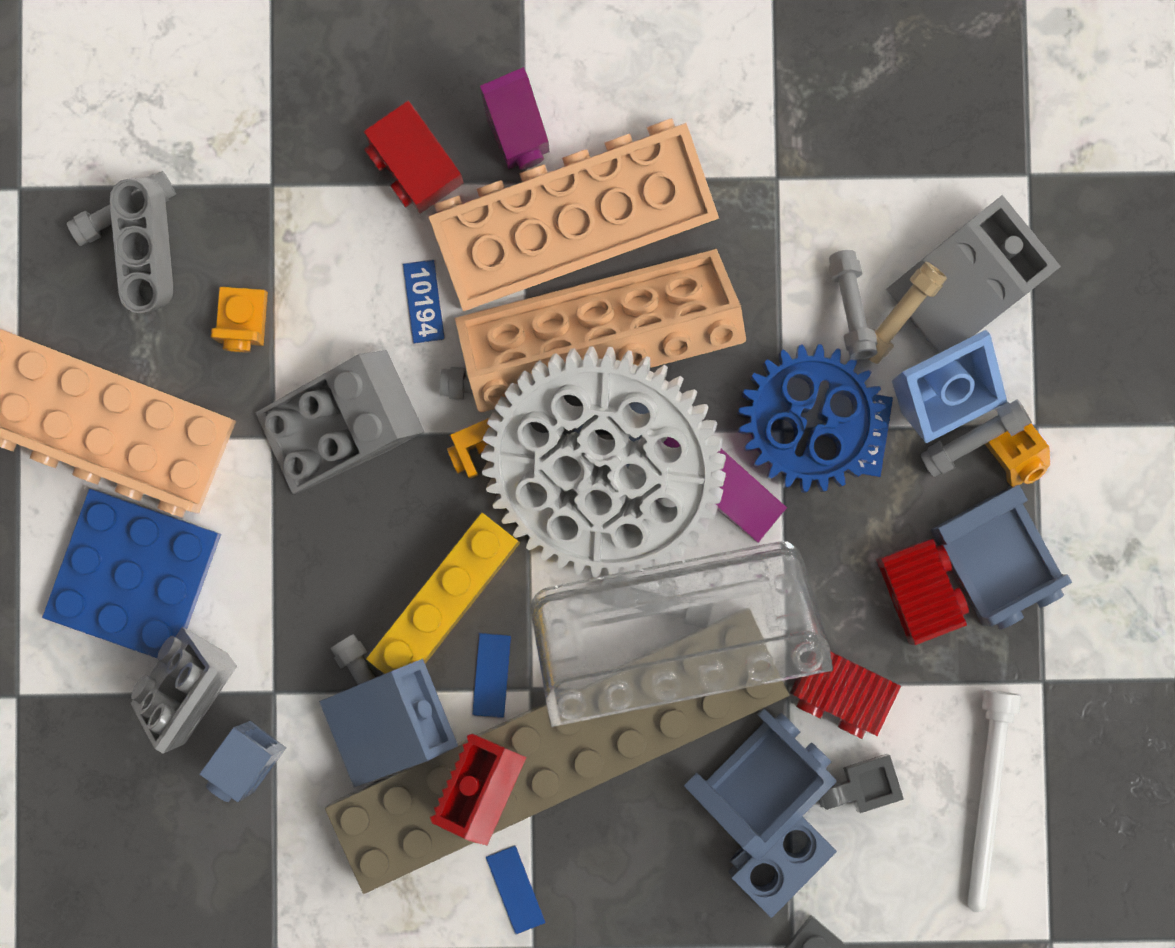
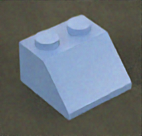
M987 330L901 372L892 380L902 415L925 443L1007 403L991 335Z

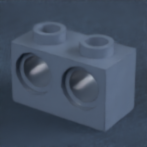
M248 721L233 727L200 775L209 781L206 788L215 796L226 802H229L231 799L240 802L256 791L287 747L253 722Z
M802 816L759 861L741 847L730 859L734 866L728 872L731 878L772 918L837 851ZM793 830H801L805 832L807 837L805 847L797 853H789L783 847L785 836ZM762 863L772 865L775 873L770 883L758 886L751 882L750 875L755 866Z

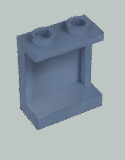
M1020 485L1010 486L930 529L937 544L943 545L951 561L952 571L983 626H994L997 624L999 630L1007 628L1023 619L1024 615L1021 611L1037 602L1039 608H1042L1059 600L1064 596L1061 589L1072 583L1068 574L1060 572L1025 509L1023 503L1027 502L1028 499Z
M423 658L319 701L353 787L426 762L458 747Z
M764 708L757 714L763 720V724L707 781L696 773L684 785L738 844L757 861L837 782L826 770V767L831 763L827 756L812 742L804 748L795 739L801 733L798 728L782 713L774 718Z

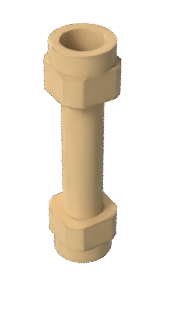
M925 261L909 280L913 285L878 329L875 330L878 343L876 346L877 354L869 358L870 361L879 364L883 357L888 355L894 347L890 341L927 296L934 297L943 287L942 284L946 281L947 277L937 267Z

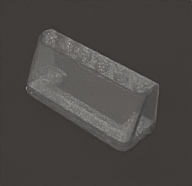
M778 541L547 587L539 591L531 602L532 623L551 727L833 671L829 643L805 562L798 548L789 542Z

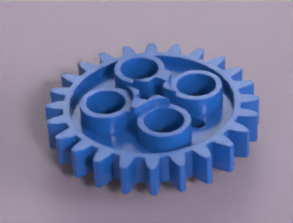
M822 344L816 346L812 356H808L805 347L799 345L796 349V358L793 360L785 350H782L779 353L780 366L775 365L768 359L763 363L764 370L768 375L767 377L753 373L750 377L751 381L758 387L757 391L744 390L741 394L746 400L752 402L751 406L739 408L737 414L749 418V423L741 426L738 429V433L751 434L753 439L743 449L744 451L757 449L760 453L753 463L754 467L766 462L771 466L767 473V479H772L779 472L784 474L783 488H789L795 479L800 480V488L803 493L808 492L812 481H816L820 492L827 491L828 478H832L839 487L846 485L844 471H847L854 477H859L862 473L856 462L859 460L867 464L873 463L875 459L866 449L868 447L879 448L883 445V442L875 437L873 432L887 427V423L875 419V414L887 407L886 404L873 403L871 398L881 390V387H866L864 382L872 372L867 370L857 375L853 371L857 360L851 359L845 365L840 363L841 349L839 348L829 358L824 357ZM801 378L807 382L810 388L807 400L797 401L790 397L787 391V383L790 379ZM827 381L829 386L817 412V418L823 422L810 430L804 453L801 457H798L795 454V450L807 425V420L801 417V413H807L813 408L821 382ZM843 394L850 399L852 412L849 417H838L833 413L830 407V400L833 395ZM785 420L791 424L794 430V437L791 443L782 444L774 440L771 435V425L774 421ZM827 436L834 441L836 454L832 460H822L816 455L814 442L817 437Z

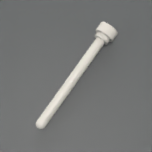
M984 690L982 709L986 710L985 718L990 719L968 894V907L973 912H981L986 907L1008 722H1013L1014 714H1019L1021 695L995 690Z

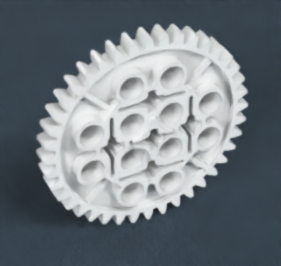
M593 346L588 348L584 359H581L574 348L570 349L566 357V363L555 353L550 358L548 367L541 361H538L532 369V374L524 370L517 380L518 384L511 383L504 393L506 397L501 396L496 404L495 409L497 412H493L487 422L491 428H488L483 436V441L488 445L485 446L481 453V458L489 461L482 470V474L492 478L486 487V491L489 493H500L497 495L492 506L494 509L507 508L501 521L503 524L513 522L518 524L513 536L515 538L526 534L530 536L526 546L528 550L536 548L538 545L544 547L541 559L544 561L553 554L558 555V568L560 569L568 561L574 562L575 574L580 575L585 565L591 566L594 578L599 577L602 568H607L611 578L616 579L621 567H624L626 573L632 578L635 577L639 564L649 574L653 571L655 560L666 567L669 565L671 553L681 558L684 555L686 545L694 547L699 537L698 533L705 534L710 522L708 519H714L718 506L715 503H720L723 489L720 486L724 484L726 473L720 469L724 467L726 455L717 453L722 447V437L711 436L716 430V420L702 421L709 408L707 404L693 407L692 404L697 391L693 389L683 394L679 391L684 378L679 376L670 382L666 381L667 366L663 365L653 373L650 371V357L646 356L637 366L633 364V354L629 350L621 361L616 360L613 347H608L603 359L598 358V354ZM563 395L576 396L581 400L583 406L576 407L566 402ZM629 403H642L650 412L647 414L636 413L631 409ZM530 422L543 424L549 432H537L533 429ZM582 424H584L579 434L576 432H572L571 434L564 435L560 439L564 429L570 431L573 428L577 429ZM603 429L612 434L614 440L601 439L597 436L595 430ZM631 435L633 438H637L640 435H642L646 440L644 442L641 439H638L635 442H633L629 439V437ZM660 438H674L681 446L678 448L667 447ZM561 457H573L580 466H570ZM626 465H639L644 469L645 473H633ZM529 482L540 484L546 492L535 491L531 488ZM573 488L577 492V494L574 491H570L566 494L562 491V489L568 491ZM593 490L604 491L611 499H600L594 495ZM644 494L642 501L638 500L637 498L633 499L637 496L640 497ZM626 496H628L630 499H633L632 501L628 500L624 503ZM657 499H670L675 503L676 506H663L658 502ZM559 516L571 517L577 524H567ZM623 524L636 525L640 528L641 532H631Z

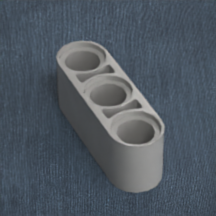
M150 178L121 180L114 185L110 192L118 293L121 303L126 309L141 314L163 308L170 302L173 296L166 201L162 187ZM136 187L142 191L145 198L144 206L140 211L135 209L131 202V193ZM138 234L144 235L149 243V251L145 257L136 250L135 240ZM143 279L152 286L153 298L151 302L144 300L140 294L139 288Z

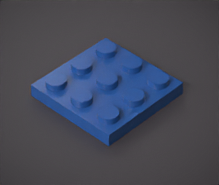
M89 488L42 618L158 659V653L164 642L170 636L176 637L182 627L188 628L221 534Z

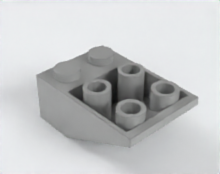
M1001 195L886 290L898 304L913 285L909 279L925 261L931 263L946 275L947 279L942 284L943 287L934 297L927 296L910 317V320L939 354L974 336L1061 266L1005 197Z
M387 350L358 354L255 412L292 494L302 492L424 433L423 427Z
M184 627L180 629L176 637L170 636L164 642L158 653L159 662L149 676L144 675L140 678L131 695L132 702L130 704L154 749L163 754L186 744L237 668V665L227 652Z

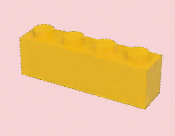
M481 513L366 660L384 674L422 658L426 664L519 546L520 542L484 513Z

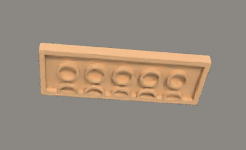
M671 118L647 127L649 136L633 142L631 135L627 134L605 142L607 151L590 157L588 150L585 149L563 157L562 160L565 167L547 172L544 164L519 173L522 180L521 183L505 188L503 181L500 180L478 188L479 198L462 204L461 198L458 195L434 204L437 213L428 217L462 310L472 309L719 219L687 123L675 126Z
M717 249L455 318L468 379L479 412L495 409L501 396L506 397L504 393L511 383L518 384L517 380L524 370L532 374V369L536 362L541 361L548 367L550 358L553 354L557 353L566 363V357L570 349L575 348L581 359H584L588 348L593 346L598 354V358L603 359L608 347H613L616 360L619 361L622 360L625 353L629 350L633 354V364L638 366L647 356L650 357V368L743 344L746 341L741 305Z
M0 329L1 448L14 452L17 444L33 450L30 455L32 460L53 468L57 467L59 461L75 467L72 473L73 476L97 485L101 477L117 483L115 492L141 501L143 494L160 500L157 506L158 509L182 518L186 510L200 513L236 423L235 420Z

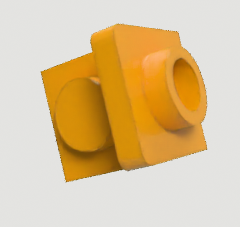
M219 288L217 326L211 329V338L218 343H223V350L247 353L250 352L251 345L264 346L268 292L262 289Z
M489 418L450 435L454 446L447 448L452 463L457 473L466 470L470 479L479 476L469 451L477 448L479 454H481L485 446L488 445L483 441V436L488 428H491L487 424Z
M1032 424L1025 426L1023 431L1014 436H1011L1007 431L985 443L1006 471L1007 482L1010 486L1021 485L1022 483L1030 484L1037 481L1046 473L1051 464L1049 445Z

